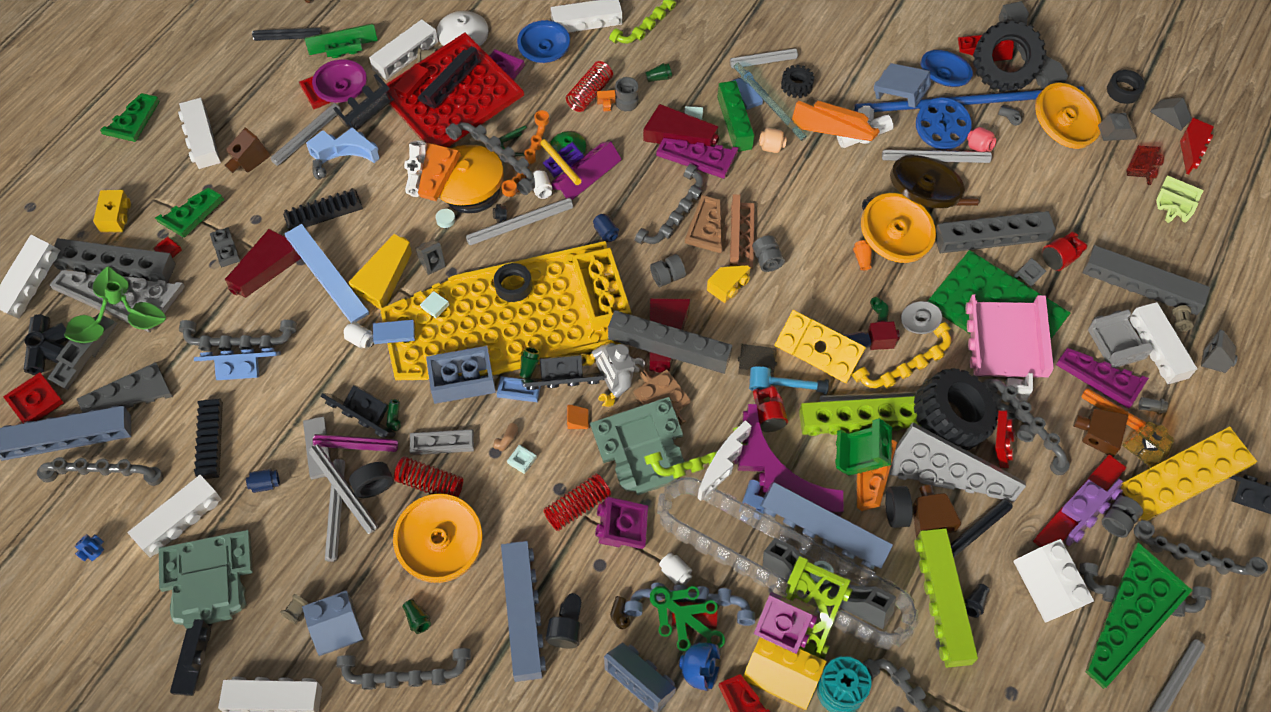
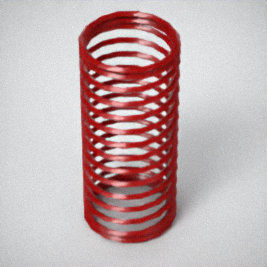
M596 61L566 95V102L570 108L577 112H583L597 96V91H601L613 78L611 67L603 61ZM596 66L604 68L608 72L610 78H608V75L602 69ZM597 69L601 70L606 75V77H604V75L600 73ZM570 95L572 96L574 101L583 108H580L577 105H575L574 102L571 100ZM574 97H576L582 104L578 103Z
M406 456L399 460L394 472L395 482L416 488V490L420 489V491L430 495L434 494L437 490V494L441 492V494H448L458 498L464 483L462 476L456 477V474L452 475L451 472H443V469L439 470L434 468V466L430 467V465L425 463L421 464V461H413L412 458L409 459ZM406 459V463H405V466H404V468H403L402 474H401V476L399 477V472H400L401 466H402L404 460ZM415 462V466H414V468H413L411 477H410V479L408 480V475L410 474V471H411V469H412V465H413V463ZM420 463L419 469H418V471H417V473H416V477H415L414 481L412 482V478H413V476H414V474H415L417 465ZM424 465V469H423V471H422V474H421V476H420V479H419L418 483L416 484L417 478H418V476H419V474H420V471H421V468H422V466ZM428 467V472L425 476L424 482L421 485V480L424 476L426 468ZM433 468V471H432V474H431V476H430L429 482H428V484L426 485V480H427V478H428V476H429V473H430L431 469ZM437 470V474H436V477H435V479H434V482H433L432 486L430 487V483H431V481H432L433 475H434L435 471ZM441 472V477L439 479L438 485L434 489L438 475ZM446 473V476H445V480H444V482H443V485H442L441 489L439 490V486H440V483H441V481H442V478H443L444 474ZM450 475V479H449L448 485H447L445 491L443 492V489H444L446 480H447L448 476ZM453 477H454V482H453V484H452V486H451V489H450V491H449V493H448L449 485H450V483H451V481H452V479H453Z
M595 473L587 481H584L583 484L580 483V487L576 486V489H572V492L568 491V495L564 494V497H560V500L557 499L556 503L552 502V505H548L543 511L556 531L562 530V525L566 527V523L570 524V520L574 522V517L578 519V515L582 516V512L586 513V509L590 511V507L594 508V504L598 505V501L602 503V499L605 500L606 497H611V491L605 480ZM554 504L557 506L559 512L554 508Z

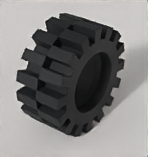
M800 65L787 67L786 71L784 70L781 81L783 92H787L789 97L792 94L793 98H796V96L802 98V95L806 97L807 94H810L814 83V73L810 72L811 69H805L806 66L804 65L802 68L799 67ZM792 80H801L803 83H795Z

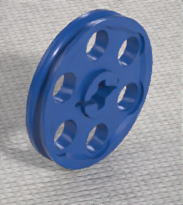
M935 98L926 102L919 110L916 117V130L921 139L928 145L942 150L953 149L960 146L968 137L971 130V117L966 108L959 102L949 98ZM947 106L953 107L954 110H955V112H953V113L948 112V111L946 110V107H947ZM928 107L936 108L937 113H930ZM957 120H963L966 123V125H958ZM922 121H927V122H929V123H930V127H928V128L923 127L922 124H921V122H922ZM950 134L958 135L959 140H952ZM932 135H939L941 137V141H935L932 138Z

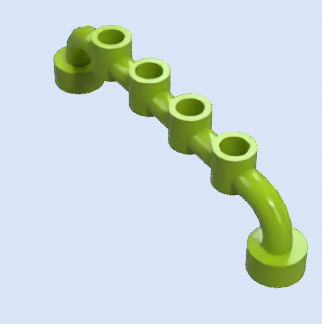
M664 0L659 7L657 6L649 17L644 18L639 27L634 28L630 36H623V32L615 28L611 32L609 40L615 44L618 42L628 44L636 39L642 41L646 35L645 30L649 29L652 31L656 25L655 20L659 19L662 21L666 16L665 10L669 9L672 11L676 6V1Z
M718 451L668 468L662 467L659 461L663 460L661 452L647 455L644 459L646 465L651 464L653 470L658 475H673V478L676 479L685 476L686 470L691 469L692 473L703 470V465L707 463L710 465Z

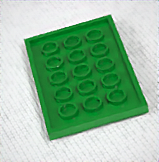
M969 250L927 302L936 305L944 318L967 332L969 314H966L965 308L966 302L970 301L972 295H975V301L999 303H1034L1037 296L1043 295ZM1046 298L1051 340L1071 313Z

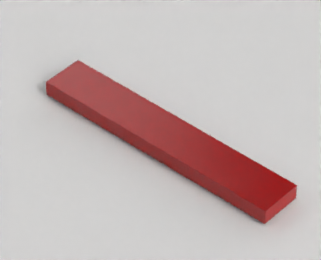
M1108 455L1088 479L1107 491L1125 471L1126 467L1111 455ZM1063 507L1033 540L1040 548L1059 539L1063 542L1079 524L1062 512Z

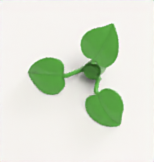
M107 266L93 283L94 294L103 298L97 320L95 321L94 318L87 315L76 316L67 324L64 336L78 343H90L98 340L104 333V328L99 323L102 320L107 302L118 304L120 301H123L127 311L131 312L128 315V322L137 329L153 328L166 320V316L158 307L147 302H138L132 309L126 300V295H124L129 288L127 280Z

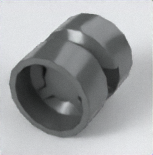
M623 77L615 84V103L621 111H632L638 106L639 87L635 79Z
M763 236L753 243L752 247L756 257L759 258L758 262L762 271L772 272L782 267L785 260L774 236Z
M677 254L665 258V262L660 260L650 264L652 277L658 287L670 284L671 280L677 281L686 276L683 262Z
M1120 496L1103 517L1102 525L1108 532L1117 537H1127L1134 524L1142 516L1143 509L1135 500Z

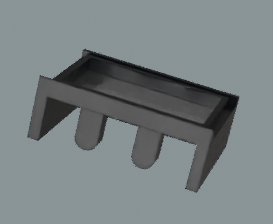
M377 73L373 76L379 88L373 92L368 86H363L362 91L367 98L360 104L354 98H348V104L353 110L344 116L337 107L333 108L348 130L353 128L357 131L394 100L389 91L390 88Z

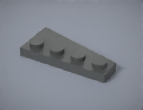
M155 362L77 398L82 413H86L91 410L108 409L112 406L130 408L134 407V404L142 402L147 404L155 402V399L164 397L167 399L173 396L159 366Z

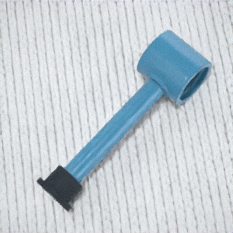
M752 367L750 370L749 389L751 391L756 388L762 390L770 387V385L814 389L816 392H822L824 395H827L829 380H817L816 382L771 377V369L767 367Z

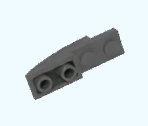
M99 314L93 317L95 321L97 320ZM103 315L99 325L104 328V333L98 340L90 343H78L70 340L57 356L56 360L59 362L47 379L68 390L89 358L97 355L118 323Z

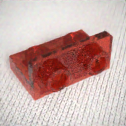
M1138 145L1126 170L1127 176L1146 177L1147 185H1151L1158 176L1159 167L1164 163L1161 147Z

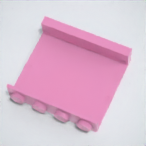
M972 295L970 301L966 302L965 310L966 314H969L967 332H970L971 338L968 341V348L972 350L970 368H973L974 375L1026 377L1028 373H1033V377H1049L1054 368L1046 296H1037L1034 303L977 302L975 301V295Z

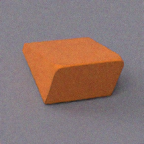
M567 405L568 429H588V409Z

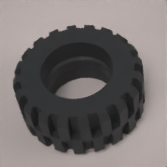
M1014 19L1007 22L1001 21L995 26L992 25L981 36L973 54V65L976 67L977 76L982 78L981 82L983 84L987 83L990 85L989 88L993 90L995 88L999 89V92H1005L1006 90L1013 92L1019 88L1026 87L1038 76L1045 63V42L1040 39V32H1035L1033 30L1034 26L1031 24L1027 26L1024 24L1025 21L1019 20L1014 22ZM1011 40L1023 47L1026 61L1018 71L1005 72L995 65L992 53L995 46L1001 41Z
M951 368L938 372L917 390L914 399V413L917 414V423L922 428L967 451L993 434L998 422L996 401H993L992 392L987 390L986 384L984 382L981 383L977 376L970 375L965 370L960 371V369ZM949 401L959 409L963 419L955 414Z

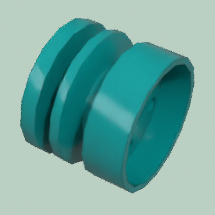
M838 657L831 660L825 666L817 684V696L821 705L829 712H856L868 697L872 686L871 676L867 667L852 657ZM843 679L845 680L846 683H850V685H849L848 687L846 686L845 683H841V681H842Z

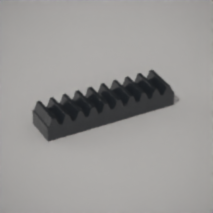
M351 188L350 192L343 191L342 195L336 193L335 197L329 195L327 200L321 198L320 202L314 200L313 204L307 202L305 207L299 205V209L292 207L291 211L286 209L283 215L290 231L301 224L304 228L362 210L363 207L357 191Z
M220 398L200 400L197 402L199 408H197L198 423H196L198 431H196L197 438H195L197 446H195L196 461H194L196 467L194 469L195 477L201 475L204 479L220 478L223 402Z

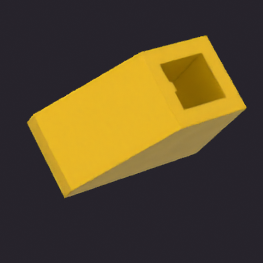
M748 265L720 267L708 279L707 291L726 303L730 298L733 299L742 285L745 286L749 282L750 267Z

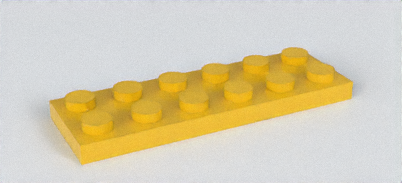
M1229 426L1123 482L1121 486L1123 492L1121 495L1135 500L1142 507L1143 514L1139 519L1140 521H1149L1255 465L1257 461Z

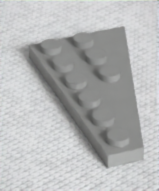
M61 270L51 282L50 286L53 290L98 310L101 309L103 298L98 297L93 292V283L97 277L96 275ZM124 277L129 284L128 291L124 295H126V300L132 309L138 302H147L158 307L165 314L185 288L181 282L171 284L162 280L152 282L146 281L143 278ZM120 301L118 304L107 302L105 313L129 323L128 315L131 312L127 311L123 301ZM153 328L143 330L150 333Z
M915 423L910 425L896 445L889 475L898 476V479L906 480L909 478L919 480L923 484L953 490L958 488L968 493L974 494V492L987 494L988 497L1007 499L1013 502L1026 487L1025 481Z

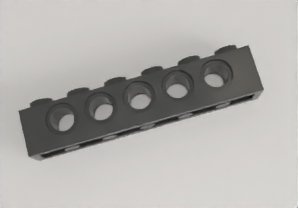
M1037 211L1029 214L1019 213L1011 216L961 220L950 223L943 222L937 225L935 240L941 254L1050 241L1056 229L1049 211Z
M57 238L54 247L61 250L57 259L53 262L54 266L59 270H73L97 275L109 266L116 273L124 277L143 278L146 281L152 282L162 280L169 283L176 265L170 253Z

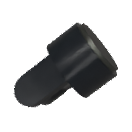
M571 593L567 595L560 605L559 617L549 619L545 639L550 645L566 649L579 646L583 625L579 622L582 602L577 594Z

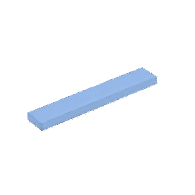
M302 224L285 233L287 240L350 323L357 322L369 315V311Z

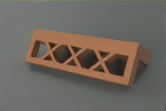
M733 194L731 204L730 267L748 265L750 269H753L754 203H740V195ZM740 209H748L750 213L744 217L740 213ZM743 223L750 227L746 232L740 229V225ZM743 238L749 242V245L745 248L739 244V241ZM743 254L749 258V262H738Z

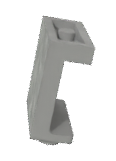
M1118 310L1105 317L1103 315L1098 316L1092 320V324L1088 328L1105 361L1112 364L1111 367L1113 368L1144 360L1153 350L1150 342L1142 344L1128 320L1131 314L1130 310Z

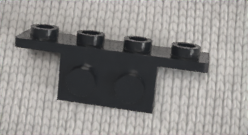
M580 354L540 358L541 378L521 380V385L526 387L527 390L539 389V386L547 385V388H557L559 384L578 386L580 385L579 382L599 384L600 380H605V375L602 373L583 374L582 356Z
M353 385L345 401L332 394H321L320 397L326 400L325 404L333 408L338 407L342 409L341 413L349 418H357L359 420L358 423L366 428L372 427L375 429L374 433L383 438L395 436L396 432L380 424L389 408V404L364 389Z
M1244 474L1243 478L1235 475L1230 477V479L1238 481L1231 500L1232 502L1271 514V482L1266 481L1265 485L1257 483L1258 478Z
M194 619L192 628L186 629L170 689L171 694L193 696L195 694L213 623L207 624L204 620Z

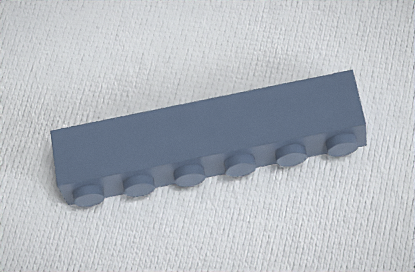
M112 406L103 410H91L81 414L73 413L59 418L50 417L42 421H28L20 425L3 426L0 428V460L4 461L131 437V415L124 406Z
M774 482L770 484L760 504L764 508L763 512L773 518H775L776 514L784 518L783 523L792 528H795L796 525L803 528L802 533L813 539L815 535L823 539L822 543L834 549L835 545L843 549L842 554L851 559L857 556L863 560L861 564L872 570L875 566L880 569L882 568L893 544Z
M528 541L501 544L514 681L542 679V671L546 670L545 657H540L539 648H544L542 634H538L537 626H541L540 612H535V604H539L538 591H533V583L537 582L536 571L531 569L530 562L534 561L533 548L528 547Z

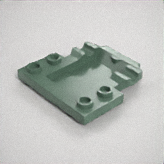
M669 397L590 423L603 464L615 460L616 475L621 487L625 491H636V494L640 495L677 482V478L674 479L673 475H658L653 470L651 464L646 465L644 459L647 455L661 452L663 460L659 461V463L664 468L685 462L680 447L676 446L673 440L683 437V433Z
M248 530L159 548V589L162 592L172 590L170 614L175 624L183 625L188 629L192 628L194 619L204 620L207 624L230 620L232 615L240 612L246 606L244 596L246 590L241 583L240 576L253 573L251 536Z

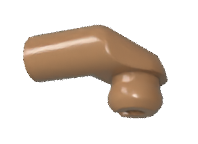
M510 423L503 438H496L494 440L493 448L505 451L513 441L518 431V426Z

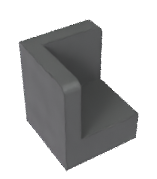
M1031 258L1013 277L1017 279L1020 276L1032 286L1046 270Z

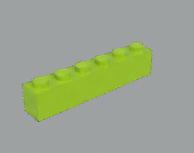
M947 529L920 531L914 541L916 552L920 554L919 568L921 573H924L926 580L924 582V590L926 595H929L931 602L929 603V612L935 619V637L939 638L941 645L939 647L940 659L944 661L946 668L973 665L977 661L978 656Z

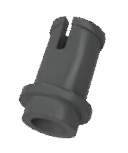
M1141 397L1138 408L1139 410L1157 412L1158 415L1167 412L1168 402L1164 401V399L1155 400Z

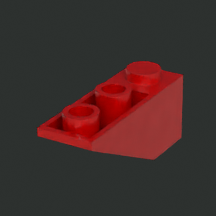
M982 35L958 37L959 52L973 56L976 45ZM1005 40L998 43L992 53L993 61L1012 60L1014 42Z
M1192 118L1180 140L1185 170L1188 175L1193 168H1198L1202 161L1199 157H1203L1208 148L1205 144L1208 145L1214 136L1211 134L1214 126L1196 118Z

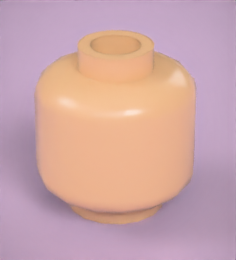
M766 128L764 131H761L759 146H761L763 151L779 153L781 148H785L787 137H784L782 130Z

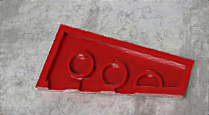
M741 674L719 683L718 686L730 712H770L769 709L766 710L762 705L758 695Z

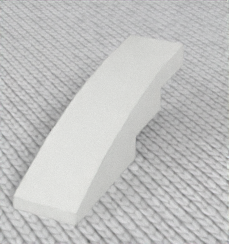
M746 420L728 437L710 463L699 488L698 499L700 501L732 474V462L741 455L743 446L741 443L750 436L751 425Z

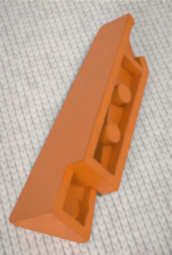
M798 101L790 123L791 128L866 141H873L880 133L878 128H873L867 123L869 118L865 114L817 101L814 107Z

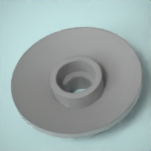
M915 302L903 310L901 321L908 331L916 334H927L940 326L942 313L932 303Z

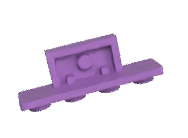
M1088 479L1064 505L1062 512L1079 523L1068 535L1066 545L1070 547L1074 541L1078 543L1085 534L1084 530L1087 527L1091 529L1098 520L1097 516L1100 513L1104 514L1111 505L1109 502L1112 499L1116 501L1123 492L1121 489L1123 481L1121 479H1118L1108 492Z

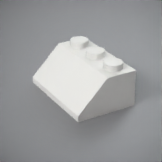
M1061 539L1013 561L1045 623L1094 602Z

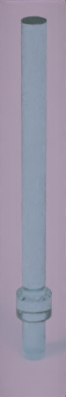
M737 62L734 65V69L741 75V79L757 92L801 141L805 140L807 136L754 80V76L750 71H746Z

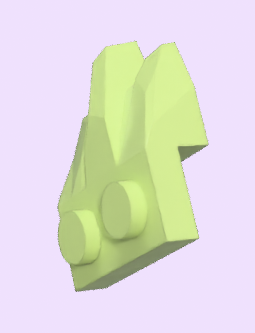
M1167 176L1157 195V207L1159 210H1167L1165 217L1167 223L1171 222L1176 215L1181 218V221L1186 223L1194 214L1204 190Z

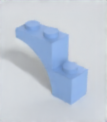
M353 128L337 139L331 134L328 135L323 130L306 142L310 155L315 159L321 160L322 164L330 159L346 155L364 157L373 163L379 160L376 144L372 141L369 142L363 133L357 132Z

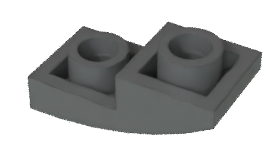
M229 227L210 233L221 268L240 262Z

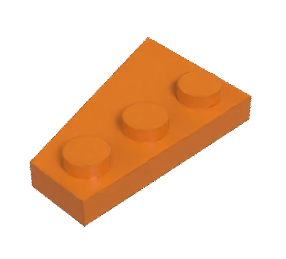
M427 143L418 194L421 198L437 201L461 156L458 150Z
M892 440L891 464L897 442ZM891 465L857 474V509L864 511L880 507Z

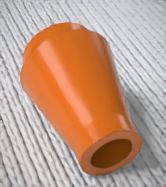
M866 240L856 242L853 251L860 270L871 269L872 248Z

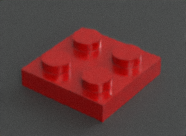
M41 372L3 396L23 424L28 421H38L64 403Z
M998 411L995 449L1000 468H1009V461L1014 458V449L1011 446L1012 442H1015V429H1013V419H1009L1008 411Z

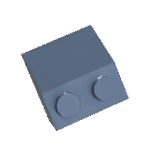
M347 591L302 606L307 627L318 656L363 641L353 601Z

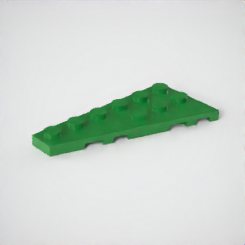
M1139 542L1133 548L1085 671L1103 689L1108 687L1193 591Z

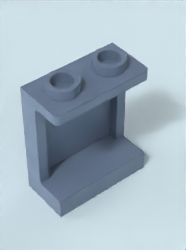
M890 63L887 69L883 71L880 79L874 84L876 99H880L884 93L908 98V106L915 108L931 86L930 71Z

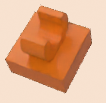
M615 90L597 91V105L603 104V112L611 111V104L615 103Z

